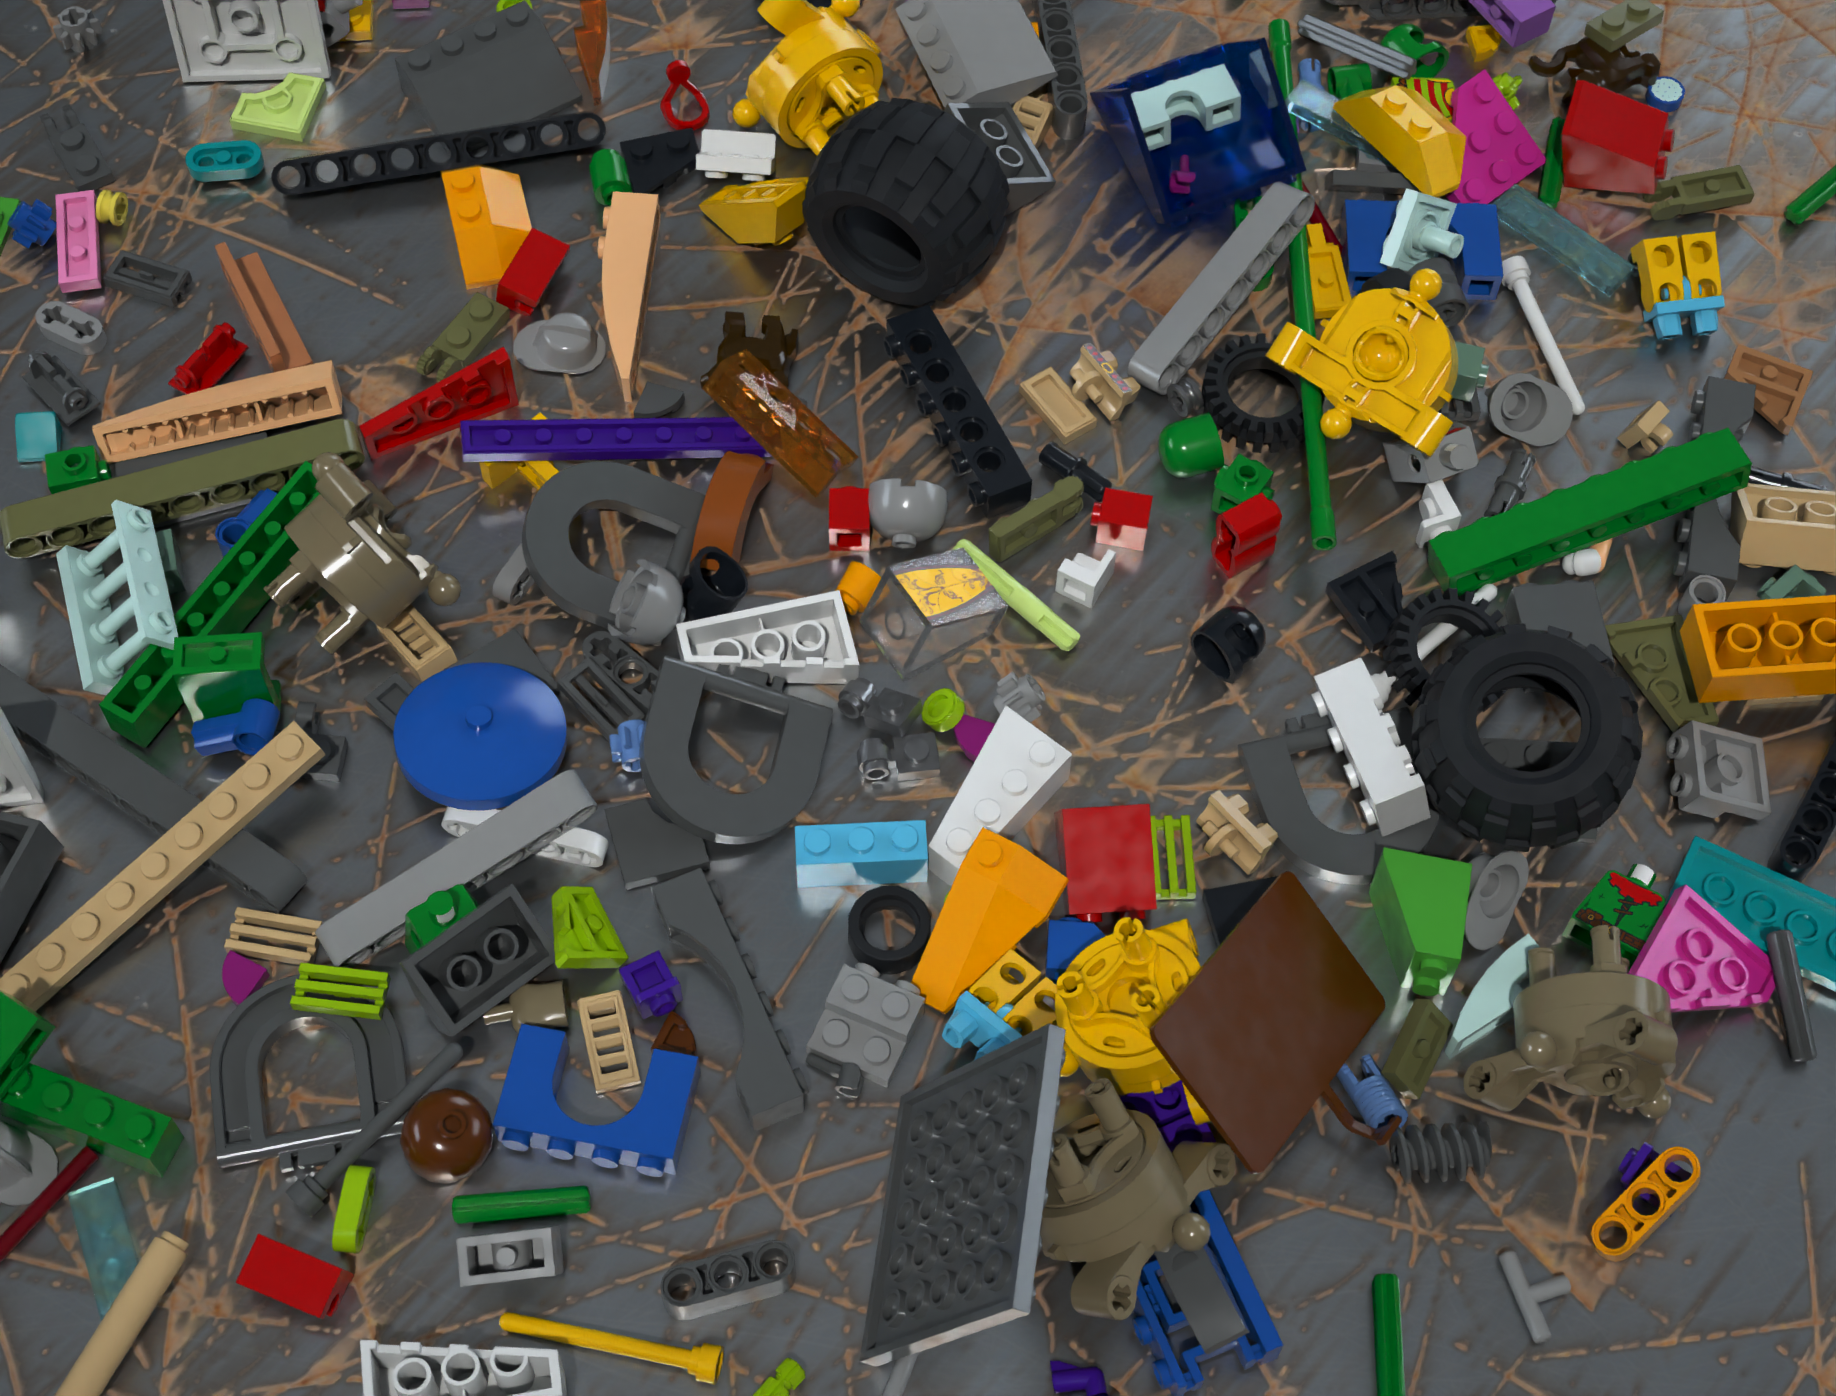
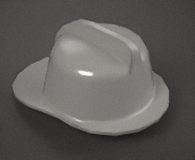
M560 313L554 315L549 320L536 321L524 327L517 334L513 342V353L517 361L529 369L567 374H584L593 371L602 363L606 355V343L602 335L591 327L589 322L582 316L574 313Z
M1520 372L1508 375L1496 383L1492 389H1486L1484 393L1488 397L1487 408L1494 427L1518 440L1531 445L1546 446L1561 439L1570 428L1573 410L1572 402L1566 392L1556 385L1535 376Z
M1508 850L1499 853L1497 856L1483 852L1469 862L1472 864L1464 932L1468 942L1475 949H1490L1503 938L1517 902L1526 887L1529 875L1528 862L1517 851Z
M0 1120V1203L10 1206L29 1205L58 1175V1158L52 1146L42 1138L16 1124Z

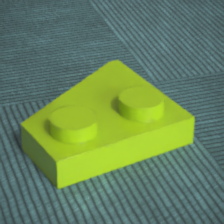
M561 886L551 896L555 964L558 969L619 968L629 958L593 887Z

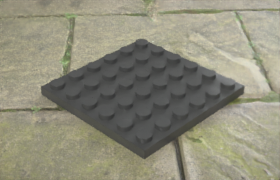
M1049 1023L901 1096L859 1362L871 1366H880L1030 1314V1308L1036 1296L1034 1276L1036 1260L1042 1248L1040 1229L1043 1209L1048 1200L1046 1181L1048 1165L1054 1152L1052 1133L1054 1118L1060 1105L1058 1086L1060 1071L1066 1057L1063 1048L1066 1029Z

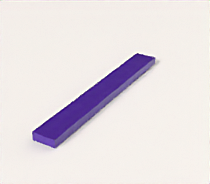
M759 417L460 421L462 462L722 458L727 451L740 454H754L760 457H783L784 453L780 419L765 421Z

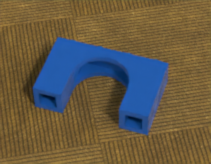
M1345 199L1339 228L1340 244L1343 247L1341 259L1351 296L1358 295L1361 292L1362 284L1368 279L1387 270V265L1380 263L1383 254V244L1387 236L1390 235L1396 218V208L1400 200ZM1456 203L1457 205L1447 231L1461 234L1464 238L1460 254L1456 258H1452L1458 285L1461 286L1466 299L1496 300L1503 279L1496 204Z
M521 1024L492 1124L498 1141H501L505 1147L517 1151H527L529 1147L543 1149L549 1155L559 1159L570 1160L573 1159V1156L590 1158L594 1164L606 1168H617L618 1164L636 1167L638 1172L653 1177H660L663 1173L676 1175L701 1075L698 1056L654 1048L643 1092L636 1106L626 1116L613 1123L586 1125L568 1117L557 1104L558 1090L570 1050L566 1032Z

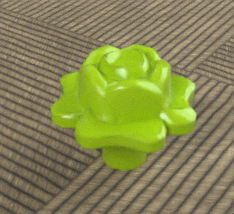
M1505 72L1492 78L1513 110L1517 108L1521 103L1515 94L1517 93L1518 86L1523 81L1522 77L1519 75L1512 78Z

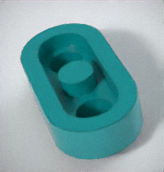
M248 140L198 144L188 151L185 158L190 175L195 180L201 182L252 178L259 174L264 166L260 147Z

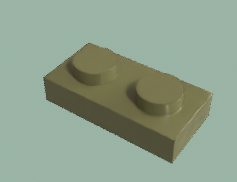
M1625 0L1587 22L1584 35L1611 53L1660 24L1664 11L1649 0Z
M1415 999L1381 1072L1405 1099H1420L1453 1027V1024L1430 999Z

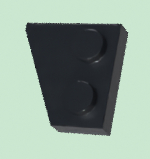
M692 128L620 142L621 154L626 161L632 193L648 194L660 185L666 189L675 183L681 175L688 174L696 169V154L699 153V149Z
M1393 551L1328 582L1325 591L1371 653L1386 646L1383 643L1385 636L1390 631L1388 628L1404 610L1401 603L1403 598L1401 583H1398L1396 573L1397 558Z

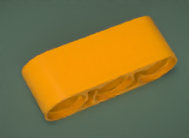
M1676 1146L1662 1152L1601 1214L1593 1224L1591 1232L1594 1247L1601 1257L1608 1261L1618 1262L1631 1256L1695 1191L1700 1183L1701 1167L1699 1159L1692 1151ZM1678 1160L1684 1161L1690 1165L1693 1173L1686 1181L1675 1182L1665 1174L1668 1164ZM1648 1193L1657 1197L1660 1201V1207L1657 1212L1645 1216L1635 1211L1633 1202L1640 1194ZM1608 1227H1620L1628 1235L1627 1241L1622 1247L1610 1249L1601 1243V1234Z

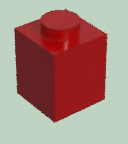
M854 486L829 488V551H870L869 488H857Z
M1105 487L1102 503L1094 502L1090 526L1098 527L1096 543L1143 551L1153 496Z

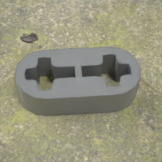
M47 302L39 307L36 312L35 319L42 335L78 354H96L107 343V336L101 322L97 318L64 302ZM61 317L63 319L64 324L58 321L61 319ZM79 333H81V334H83V335H85V336H83L82 338H80Z
M522 542L501 569L493 585L494 597L510 605L518 604L535 582L524 559Z

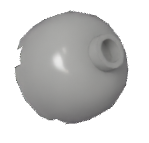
M902 478L883 479L871 483L868 494L871 525L881 536L892 540L894 547L904 549L915 548L916 542L928 540L936 535L945 522L948 510V492L945 488L922 480H915V487L901 486Z
M639 559L636 561L640 565L637 571L634 572L628 569L615 590L609 612L616 615L615 626L608 623V631L611 636L625 642L637 645L656 644L666 638L673 630H676V624L683 623L686 609L683 607L684 600L681 585L674 575L661 565L647 559Z

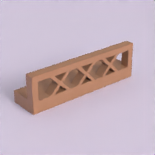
M226 242L214 245L223 274L272 373L313 364L258 253L254 252L234 260Z

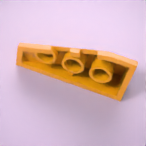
M982 827L958 870L911 980V983L919 988L921 992L919 996L925 998V1005L943 1014H947L956 1005L958 997L966 990L968 991L1010 949L1015 950L1017 948L1015 944L1033 927L1037 929L1048 919L1069 882L1068 878L1021 845Z

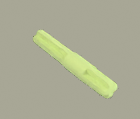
M966 539L958 541L951 554L955 555L954 558L958 559L959 563L963 565L976 564L995 588L994 592L1060 649L1069 652L1080 640V634L972 542Z

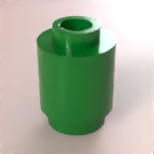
M602 149L592 156L589 165L594 196L600 204L611 206L613 191L632 193L626 161L614 149Z

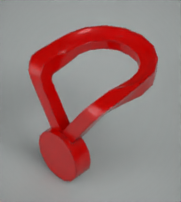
M675 60L666 68V75L671 84L661 100L660 108L666 121L672 128L676 130L692 128L694 131L702 128L710 118L709 106L703 93L688 80L691 75L688 64L683 60ZM680 84L695 96L702 109V113L697 119L682 121L673 115L671 99Z

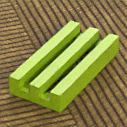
M1164 815L1163 819H1155V816H1151L1156 900L1195 899L1196 882L1190 815H1181L1180 819H1173L1172 815ZM1175 830H1180L1185 889H1179L1174 840ZM1157 831H1164L1169 889H1161Z
M300 962L298 970L300 976L299 979H296L294 986L296 990L295 996L292 995L290 1001L293 1010L375 1020L382 1019L391 981L389 973ZM310 979L324 980V981H333V982H341V983H350V984H359V985H367V986H376V987H378V988H370V987H362V986H353V985H345V984H336V983H327V982H319V981H310ZM307 992L334 995L335 997L375 1000V1003L370 1005L306 997Z

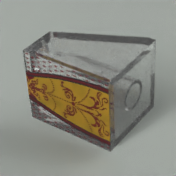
M963 547L887 566L859 622L901 680L905 681L992 635L1005 614L1008 605Z

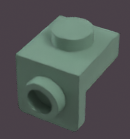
M1795 564L1778 580L1771 577L1766 581L1756 596L1760 600L1825 596L1827 590L1814 576L1804 572Z

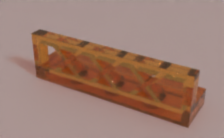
M747 349L721 361L702 388L815 498L823 494L835 477L851 467L859 458ZM742 364L752 375L747 374L739 365ZM770 395L775 396L782 403L775 401ZM798 422L803 423L810 430L804 429ZM826 449L832 450L840 458V460L838 461Z

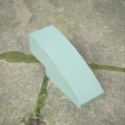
M1529 933L1509 947L1487 969L1473 988L1448 1040L1444 1053L1449 1059L1514 1018L1513 1002L1522 990L1530 986L1528 951L1540 947Z

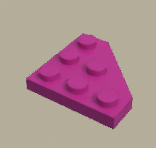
M1485 69L1452 92L1451 106L1454 107L1452 124L1466 136V144L1459 188L1445 194V196L1453 203L1488 204L1546 162V158Z
M1687 884L1675 889L1628 972L1630 975L1654 981L1665 988L1670 996L1671 1013L1757 1007L1768 1002L1776 987L1770 957Z

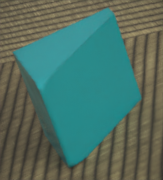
M26 412L15 415L16 448L19 463L45 461V454L60 452L62 426L55 412Z

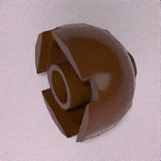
M445 1088L429 1092L412 1105L402 1123L400 1145L404 1156L409 1161V1166L416 1174L430 1182L450 1184L458 1182L459 1179L467 1178L482 1167L492 1149L494 1129L488 1110L478 1098L464 1090Z

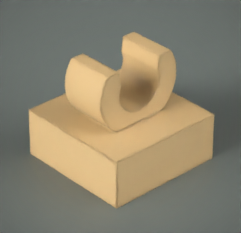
M1660 400L1656 401L1640 412L1617 439L1627 449L1640 441L1647 451L1653 453L1660 445L1664 446L1673 436L1670 428L1660 423L1670 410Z

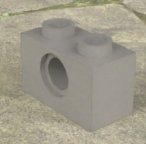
M560 1225L456 1238L460 1287L555 1276L564 1273Z

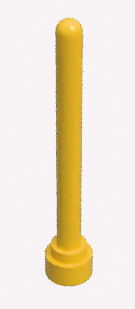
M512 1312L502 1314L499 1319V1325L504 1331L688 1369V1374L696 1376V1381L716 1385L723 1364L724 1346L704 1342L702 1347L694 1345L691 1350Z

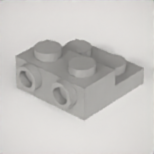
M1691 720L1671 735L1666 746L1667 756L1674 759L1675 774L1670 782V791L1673 796L1678 797L1679 810L1714 819L1724 812L1759 821L1771 815L1763 741L1761 738Z
M857 963L854 968L844 964L825 1000V1009L806 1045V1053H813L840 1066L844 1063L854 1064L860 1069L863 1078L888 1088L925 1013V998L919 996L921 993L919 988L908 981L897 980L895 985L879 979L880 973L868 964Z

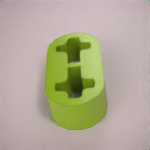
M350 1165L346 1171L332 1235V1247L336 1252L359 1254L363 1247L376 1187V1170L374 1167Z

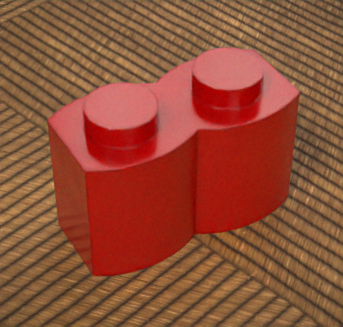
M1262 492L1221 513L1216 519L1217 536L1212 540L1211 553L1215 562L1229 579L1271 557L1275 551L1276 534L1280 529L1282 514L1278 505L1272 499L1268 500Z

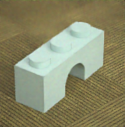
M1224 64L1205 68L1197 73L1176 80H1169L1164 84L1119 98L1120 123L1136 155L1171 144V119L1176 116L1190 115L1197 118L1202 123L1206 132L1239 121L1241 117V95Z

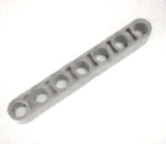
M1279 181L1274 183L1135 352L1128 365V377H1133L1138 384L1158 394H1167L1168 386L1174 383L1177 384L1309 221L1315 207L1314 196Z
M573 769L564 771L330 918L316 930L315 934L335 967L353 968L405 935V914L412 908L427 901L432 893L446 891L457 884H463L472 893L588 819L596 812L598 805L577 772Z

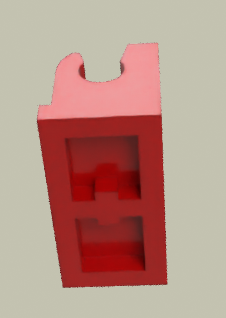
M532 227L498 283L496 302L519 314L531 316L534 311L532 307L536 308L542 294L559 266L563 263L564 258L568 255L570 245Z
M258 1234L235 1283L310 1315L324 1319L325 1315L330 1317L334 1315L354 1274Z

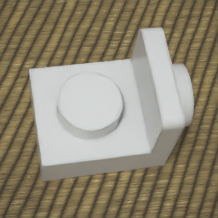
M1442 479L1426 483L1422 499L1419 501V510L1423 521L1420 523L1416 537L1418 547H1427L1428 541L1434 539L1442 532L1458 529L1462 515Z

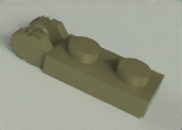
M1740 165L1674 176L1670 180L1659 181L1655 194L1642 193L1645 202H1658L1650 209V214L1656 221L1672 219L1679 213L1685 215L1751 203L1755 195Z
M476 292L433 342L432 346L427 347L423 355L421 354L416 366L417 372L427 376L444 359L445 361L439 368L436 376V381L440 382L469 366L509 320V308Z
M1068 475L1063 480L1060 479L1055 482L1054 490L1040 498L1032 499L1024 508L1009 517H1003L996 521L989 528V554L997 562L1001 563L1059 528L1064 522L1074 517L1076 513L1079 514V511H1082L1083 498H1081V495L1084 492V485L1078 476Z

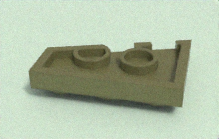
M1681 614L1605 625L1612 653L1673 733L1691 720L1712 726L1718 725L1719 718L1713 702H1698L1680 635V629L1684 623Z

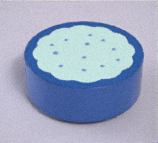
M1668 76L1657 77L1654 85L1648 86L1645 98L1649 106L1664 112H1672L1681 106L1685 89L1678 80Z

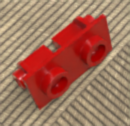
M224 322L222 325H215L212 334L202 343V347L196 350L183 365L176 367V375L168 382L169 386L184 394L214 387L249 349L248 345L234 339L233 336L236 331L230 324Z

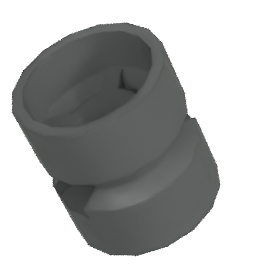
M1438 257L1426 259L1417 263L1407 273L1412 277L1418 270L1429 268L1435 270L1440 275L1442 280L1440 293L1435 298L1427 300V302L1439 314L1447 328H1450L1463 320L1468 314L1469 304L1461 286L1458 285V280L1450 262L1445 258Z

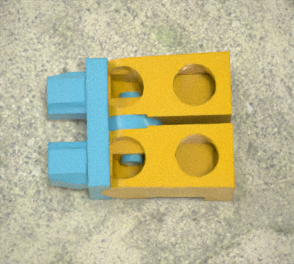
M1715 231L1686 234L1678 238L1677 236L1643 239L1630 249L1633 264L1637 263L1639 271L1641 300L1645 309L1643 311L1644 322H1653L1658 341L1674 339L1683 335L1681 318H1690L1693 336L1710 335L1718 331L1717 311L1725 307L1724 296L1721 295V277Z
M1010 949L968 991L966 990L958 997L952 1016L943 1030L942 1038L952 1047L959 1049L970 1040L979 1048L974 1059L976 1060L1049 1023L1057 1026L1055 1011L1043 1002V998L1046 995L1055 1000L1058 988L1047 977L1038 983L1042 973L1014 950ZM1011 968L1021 972L1024 977L1022 983L1009 974Z

